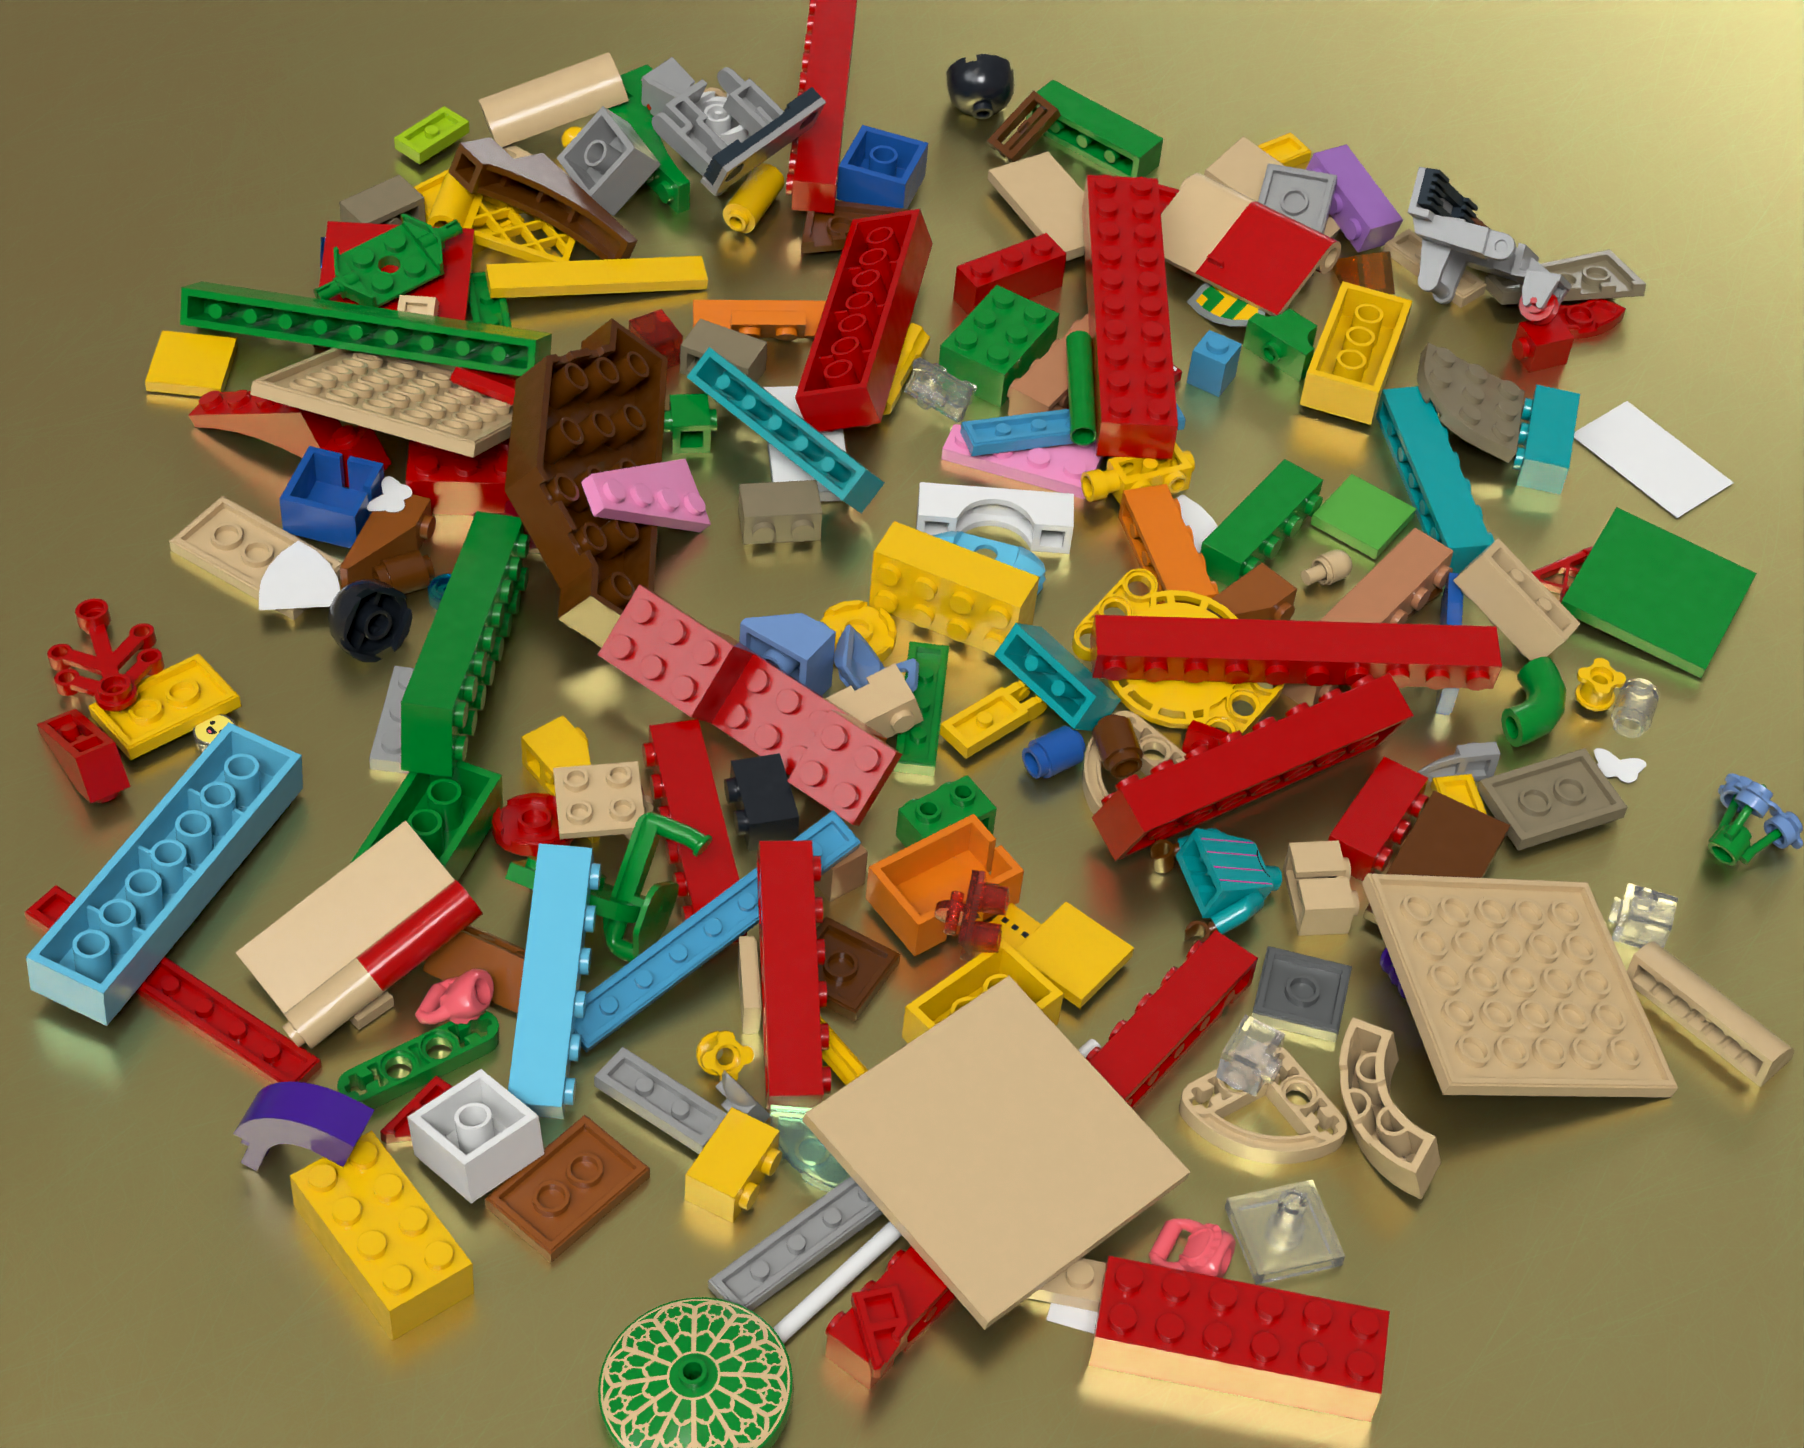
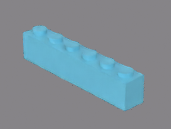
M541 843L538 846L508 1091L539 1117L564 1119L565 1105L573 1106L575 1100L576 1078H569L571 1061L578 1062L580 1057L581 1034H574L576 1018H584L586 991L579 990L581 974L589 975L591 964V948H584L586 932H594L596 906L589 905L591 890H599L601 879V864L594 863L593 849L587 847Z

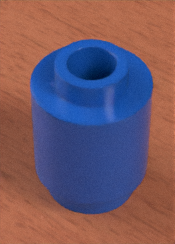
M1064 725L1030 741L1028 747L1022 751V759L1032 777L1036 779L1040 777L1050 778L1081 763L1084 759L1086 746L1083 737L1078 731Z

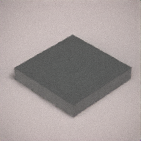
M1268 946L1250 1022L1336 1043L1352 966Z

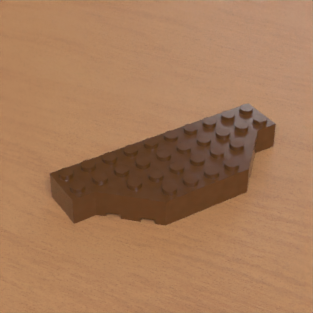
M612 318L581 342V349L570 351L564 356H557V354L547 355L516 379L505 481V492L560 588L558 619L601 648L639 584L654 592L658 526L594 517L581 482L593 473L662 462L668 363L667 357Z

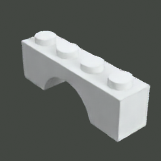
M920 482L916 530L929 535H936L949 531H963L965 533L968 530L981 526H997L1009 529L1021 536L1031 551L1070 554L1074 528V494Z

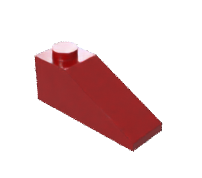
M76 708L37 724L40 734L76 790L90 803H103L113 800L119 795L120 791L131 787L115 741Z

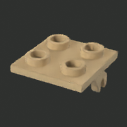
M638 761L553 768L560 839L624 834L630 840L638 818L644 814V807L645 813L652 812L654 809L652 798L644 794L640 782Z

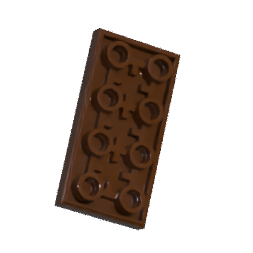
M1433 791L1386 874L1483 878L1507 836L1510 825L1439 792ZM1369 903L1363 918L1377 924Z

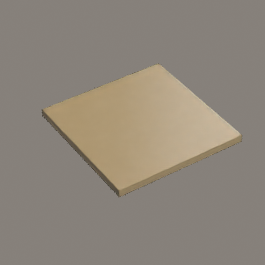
M332 348L252 381L250 395L469 457H475L510 438L513 405L452 383L450 377L453 370L417 360Z
M1371 873L1366 875L1362 882L1363 888L1443 1095L1671 1098L1678 1090L1588 882Z
M1010 976L807 1111L803 1118L805 1125L984 1330L1184 1182L1190 1174L1187 1167Z

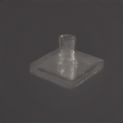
M1313 1180L1227 1198L1225 1210L1256 1285L1343 1265L1345 1254Z

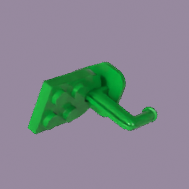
M654 812L644 813L638 818L614 886L605 883L607 877L601 874L599 890H591L589 905L596 906V915L603 917L606 944L613 955L626 962H631L655 944L668 925L678 896V884L673 881L656 883L650 888L646 896L641 895L660 837L663 836L687 846L693 850V855L697 857L711 843V835L705 836L700 831L686 824ZM528 856L527 860L510 862L505 879L533 890L537 857ZM628 923H636L633 930V943L623 939Z

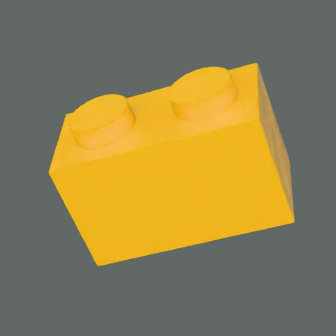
M731 1107L685 1174V1200L734 1223L742 1209L748 1211L753 1206L759 1194V1183L765 1174L772 1176L779 1166L782 1158V1151L778 1150L780 1130Z

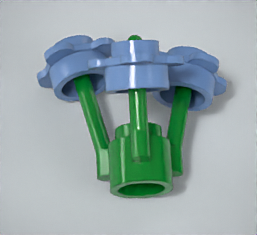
M1727 774L1725 778L1726 784L1720 785L1718 789L1720 800L1727 810L1716 832L1708 840V849L1716 859L1729 866H1735L1739 860L1747 865L1755 854L1771 843L1781 849H1785L1789 845H1792L1795 849H1800L1803 846V841L1800 838V833L1803 831L1801 821L1790 811L1784 813L1776 803L1770 800L1773 793L1767 789L1766 785L1759 784L1737 774ZM1769 810L1772 817L1764 822L1766 836L1750 846L1752 835L1743 826L1750 814L1763 818ZM1735 813H1739L1735 821L1731 823Z

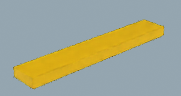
M702 256L486 264L485 272L490 298L707 289L708 277Z

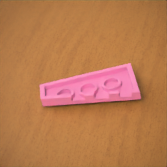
M954 424L942 448L941 459L1056 492L1074 494V497L1086 500L1081 487V475L1083 472L1099 469L1104 456H1096L1095 441L1089 445L1073 443L971 456L960 433L961 425Z
M686 458L593 473L581 482L594 517L694 532H702L711 525L705 510V502L699 495Z

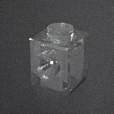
M1628 883L1622 899L1614 897L1610 908L1608 921L1615 923L1612 933L1613 941L1637 948H1642L1647 943L1655 941L1664 948L1672 929L1678 897Z
M1245 1014L1222 1051L1216 1078L1226 1082L1236 1090H1243L1256 1097L1265 1082L1272 1084L1281 1069L1283 1060L1279 1059L1285 1033Z

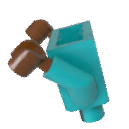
M1195 828L1192 834L1178 838L1177 844L1173 845L1168 840L1159 839L1151 847V859H1153L1155 872H1170L1175 866L1176 857L1202 918H1211L1212 920L1207 924L1197 920L1190 922L1185 930V941L1194 936H1200L1202 938L1198 940L1204 942L1215 930L1225 934L1243 924L1263 908L1264 900L1271 891H1277L1282 884L1280 868L1265 865L1253 841L1228 835L1216 828Z

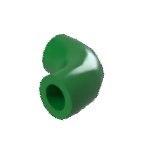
M1549 657L1533 659L1519 671L1517 680L1526 694V700L1517 706L1504 709L1501 722L1507 741L1514 747L1529 744L1549 734L1565 712L1566 687L1559 670Z

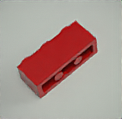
M1045 233L963 263L956 267L953 299L969 315L996 285L1027 299L1060 288L1063 284L1067 254Z
M1385 756L1383 757L1328 838V841L1339 840L1343 857L1349 858L1352 877L1363 882L1368 873L1374 874L1376 870L1380 872L1385 870L1393 854L1392 846L1394 843L1401 845L1404 842L1411 828L1410 819L1412 816L1418 819L1429 800V796L1424 795L1428 777Z

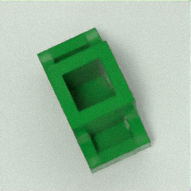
M1290 308L1277 316H1264L1256 313L1248 319L1243 347L1298 382H1301L1306 378L1307 370L1313 358L1315 349L1313 345L1318 326Z

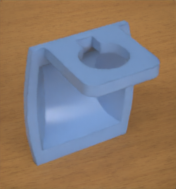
M847 625L836 645L834 663L838 668L840 680L846 687L852 685L855 691L869 684L866 677L886 667L883 666L876 653L861 634L851 625ZM912 658L896 665L901 673L908 672L906 682L911 691L914 692L918 686L919 663L916 659Z

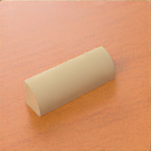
M608 52L479 99L478 101L493 140L501 147L597 113L602 106L608 109L627 102L629 99L614 60Z
M1655 941L1649 942L1634 953L1627 970L1633 987L1759 1087H1762L1792 1059L1794 1049L1658 943Z

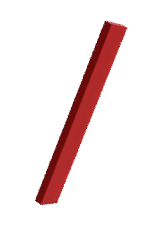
M55 885L24 912L25 918L47 933L76 898ZM165 956L136 990V993L271 1084L279 1082L306 1083L322 1067L319 1058L302 1047L298 1048L292 1040Z

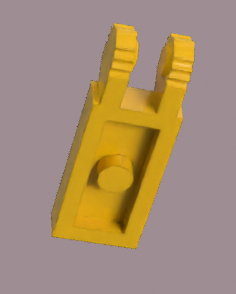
M1019 679L1018 682H1014L1006 688L1001 687L942 722L939 734L967 759L1026 722L1033 721L1047 710L1048 705L1038 695L1020 703V701H1023L1030 695L1031 689Z

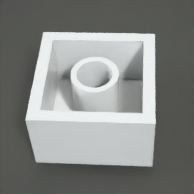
M482 1069L407 1116L414 1155L471 1204L544 1155L539 1116Z

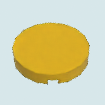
M843 601L829 607L824 612V617L819 620L836 631L835 649L847 625H851L867 641L881 662L893 652L897 636L895 621L885 609L879 606L878 609L869 607L868 602Z

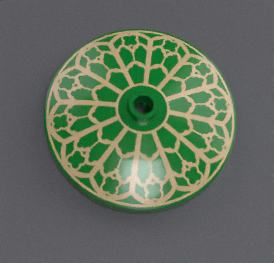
M694 1297L671 1301L647 1311L634 1320L617 1337L609 1349L601 1368L598 1385V1398L606 1431L616 1448H771L782 1434L788 1422L794 1396L790 1359L783 1342L775 1330L763 1318L744 1306L708 1297Z

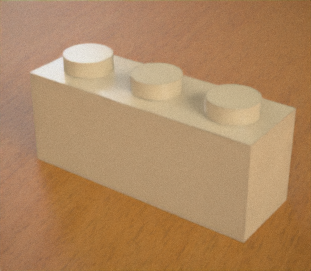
M1499 538L1470 562L1453 580L1461 588L1462 593L1485 613L1489 621L1508 637L1516 646L1518 652L1530 661L1538 657H1547L1562 645L1580 625V622Z

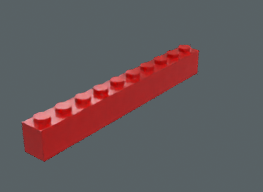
M810 0L798 96L813 87L826 101V104L814 126L792 141L786 181V195H792V210L834 214L857 0Z
M1095 615L1090 636L1092 678H1106L1111 681L1146 679L1151 682L1182 680L1191 683L1218 681L1231 684L1254 682L1271 685L1290 683L1308 684L1310 686H1322L1325 684L1351 686L1354 682L1367 675L1372 674L1374 679L1390 673L1398 688L1428 687L1434 690L1468 688L1473 691L1494 688L1502 668L1497 626Z

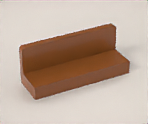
M469 925L428 957L423 970L441 980L459 977L471 969L485 970L493 980L494 991L491 1002L518 1014L526 949Z

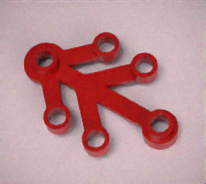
M97 598L85 600L77 605L75 614L80 629L90 635L96 656L73 650L68 644L52 646L48 650L47 655L51 668L60 671L54 677L57 692L62 696H72L82 692L94 696L97 705L104 710L114 712L125 710L137 700L138 691L136 685L146 675H155L164 669L165 665L161 651L152 648L157 642L154 627L147 623L133 626L129 631V636L113 652L107 634V629L111 622L108 604L104 600ZM138 650H143L137 655V662L125 674H120L119 670ZM73 666L102 675V679L98 681L79 675L78 671L69 668Z

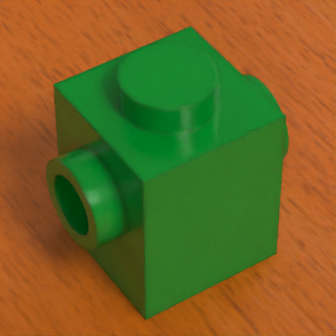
M708 394L670 395L669 410H665L663 433H670L672 454L710 453L711 432H717L716 409H709Z

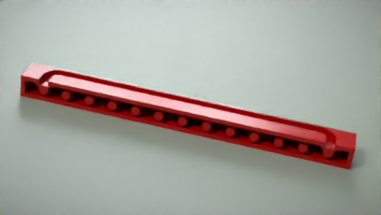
M1217 930L1204 942L1198 940L1189 950L1185 962L1179 968L1173 966L1164 976L1160 988L1153 995L1147 993L1138 1003L1135 1014L1128 1021L1124 1019L1119 1021L1112 1030L1109 1041L1101 1049L1099 1047L1093 1048L1086 1059L1127 1104L1134 1109L1222 1016L1223 1009L1227 1004H1233L1252 984L1258 957ZM912 1246L907 1251L903 1249L897 1251L890 1259L886 1272L877 1282L870 1280L861 1289V1291L898 1284L910 1322L909 1335L881 1377L874 1379L872 1377L853 1307L847 1313L841 1311L836 1314L825 1331L827 1335L825 1357L868 1390L894 1365L896 1356L902 1350L906 1352L956 1299V1296Z

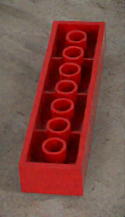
M920 209L852 220L795 395L803 419L819 432H832L856 426L868 427L881 423L933 245Z
M1388 673L1377 679H1374L1372 674L1367 675L1354 682L1350 686L1351 690L1344 693L1341 692L1340 688L1334 689L1318 699L1319 703L1309 707L1307 702L1301 703L1285 713V718L1276 721L1274 716L1258 722L1252 727L1253 731L1242 735L1240 730L1235 731L1219 740V746L1209 750L1206 745H1202L1184 756V761L1174 764L1173 760L1170 759L1150 770L1151 775L1140 779L1138 774H1134L1121 780L1115 785L1117 791L1104 797L1101 800L1103 806L1092 816L1115 861L1152 846L1159 839H1168L1380 746L1414 716L1391 674Z

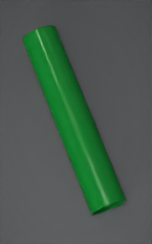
M1074 331L1066 338L1070 439L1077 445H1089L1097 437L1092 338L1085 331Z

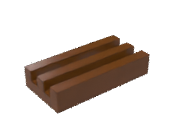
M1033 90L987 141L991 148L997 150L1004 158H1008L1010 163L1019 161L1061 116L1060 112ZM1037 105H1040V107L1028 118V120H1024V118ZM1022 122L1015 134L1003 145L1002 142Z

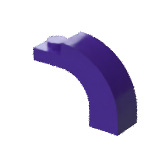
M279 1082L268 1085L257 1093L233 1133L242 1139V1144L248 1146L241 1163L258 1171L272 1146L290 1144L311 1150L344 1167L365 1130L374 1109L340 1092L315 1084Z

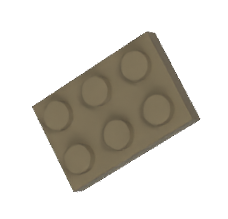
M1585 748L1482 779L1477 788L1480 796L1495 818L1510 825L1507 835L1518 851L1624 818L1628 808Z

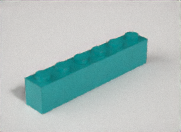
M709 347L688 374L687 378L838 498L861 514L885 482Z
M1418 386L1382 389L1376 418L1412 506L1417 508L1415 513L1425 534L1453 550L1450 568L1453 569L1452 573L1460 574L1470 562L1494 542L1493 535L1486 530L1481 507L1474 502L1471 495L1470 481L1468 478H1464L1462 474L1459 456L1457 452H1453L1450 446L1447 428L1441 425L1438 412L1434 408L1431 399L1426 403Z

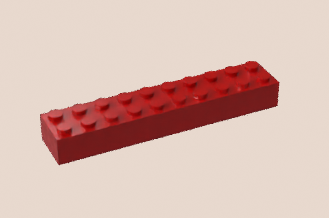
M1087 175L1082 215L1089 334L1092 338L1097 432L1095 440L1096 456L1172 460L1178 430L1158 178Z

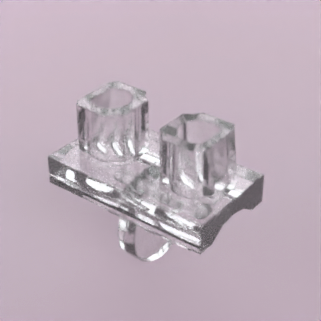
M921 357L914 359L912 376L904 392L916 398L917 405L924 410L933 408L957 423L962 421L967 407L972 404L977 389L976 385L967 380H959L947 373V369L938 363L932 364Z

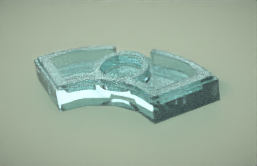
M771 1105L770 1126L780 1130L778 1150L782 1151V1159H786L792 1167L802 1174L803 1180L823 1191L830 1192L850 1177L846 1170L803 1122L805 1113L812 1108Z

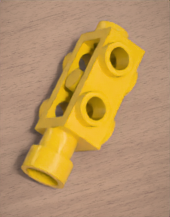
M1176 442L1172 460L1112 456L1111 459H1108L1106 471L1095 469L1083 472L1081 475V487L1085 498L1089 502L1105 499L1109 493H1112L1120 505L1123 490L1167 484L1171 494L1189 489L1191 475L1195 470V461L1192 453L1189 450L1182 451Z

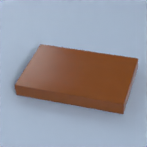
M584 1115L545 1147L544 1155L508 1178L485 1198V1207L551 1263L649 1179L650 1168L594 1121Z

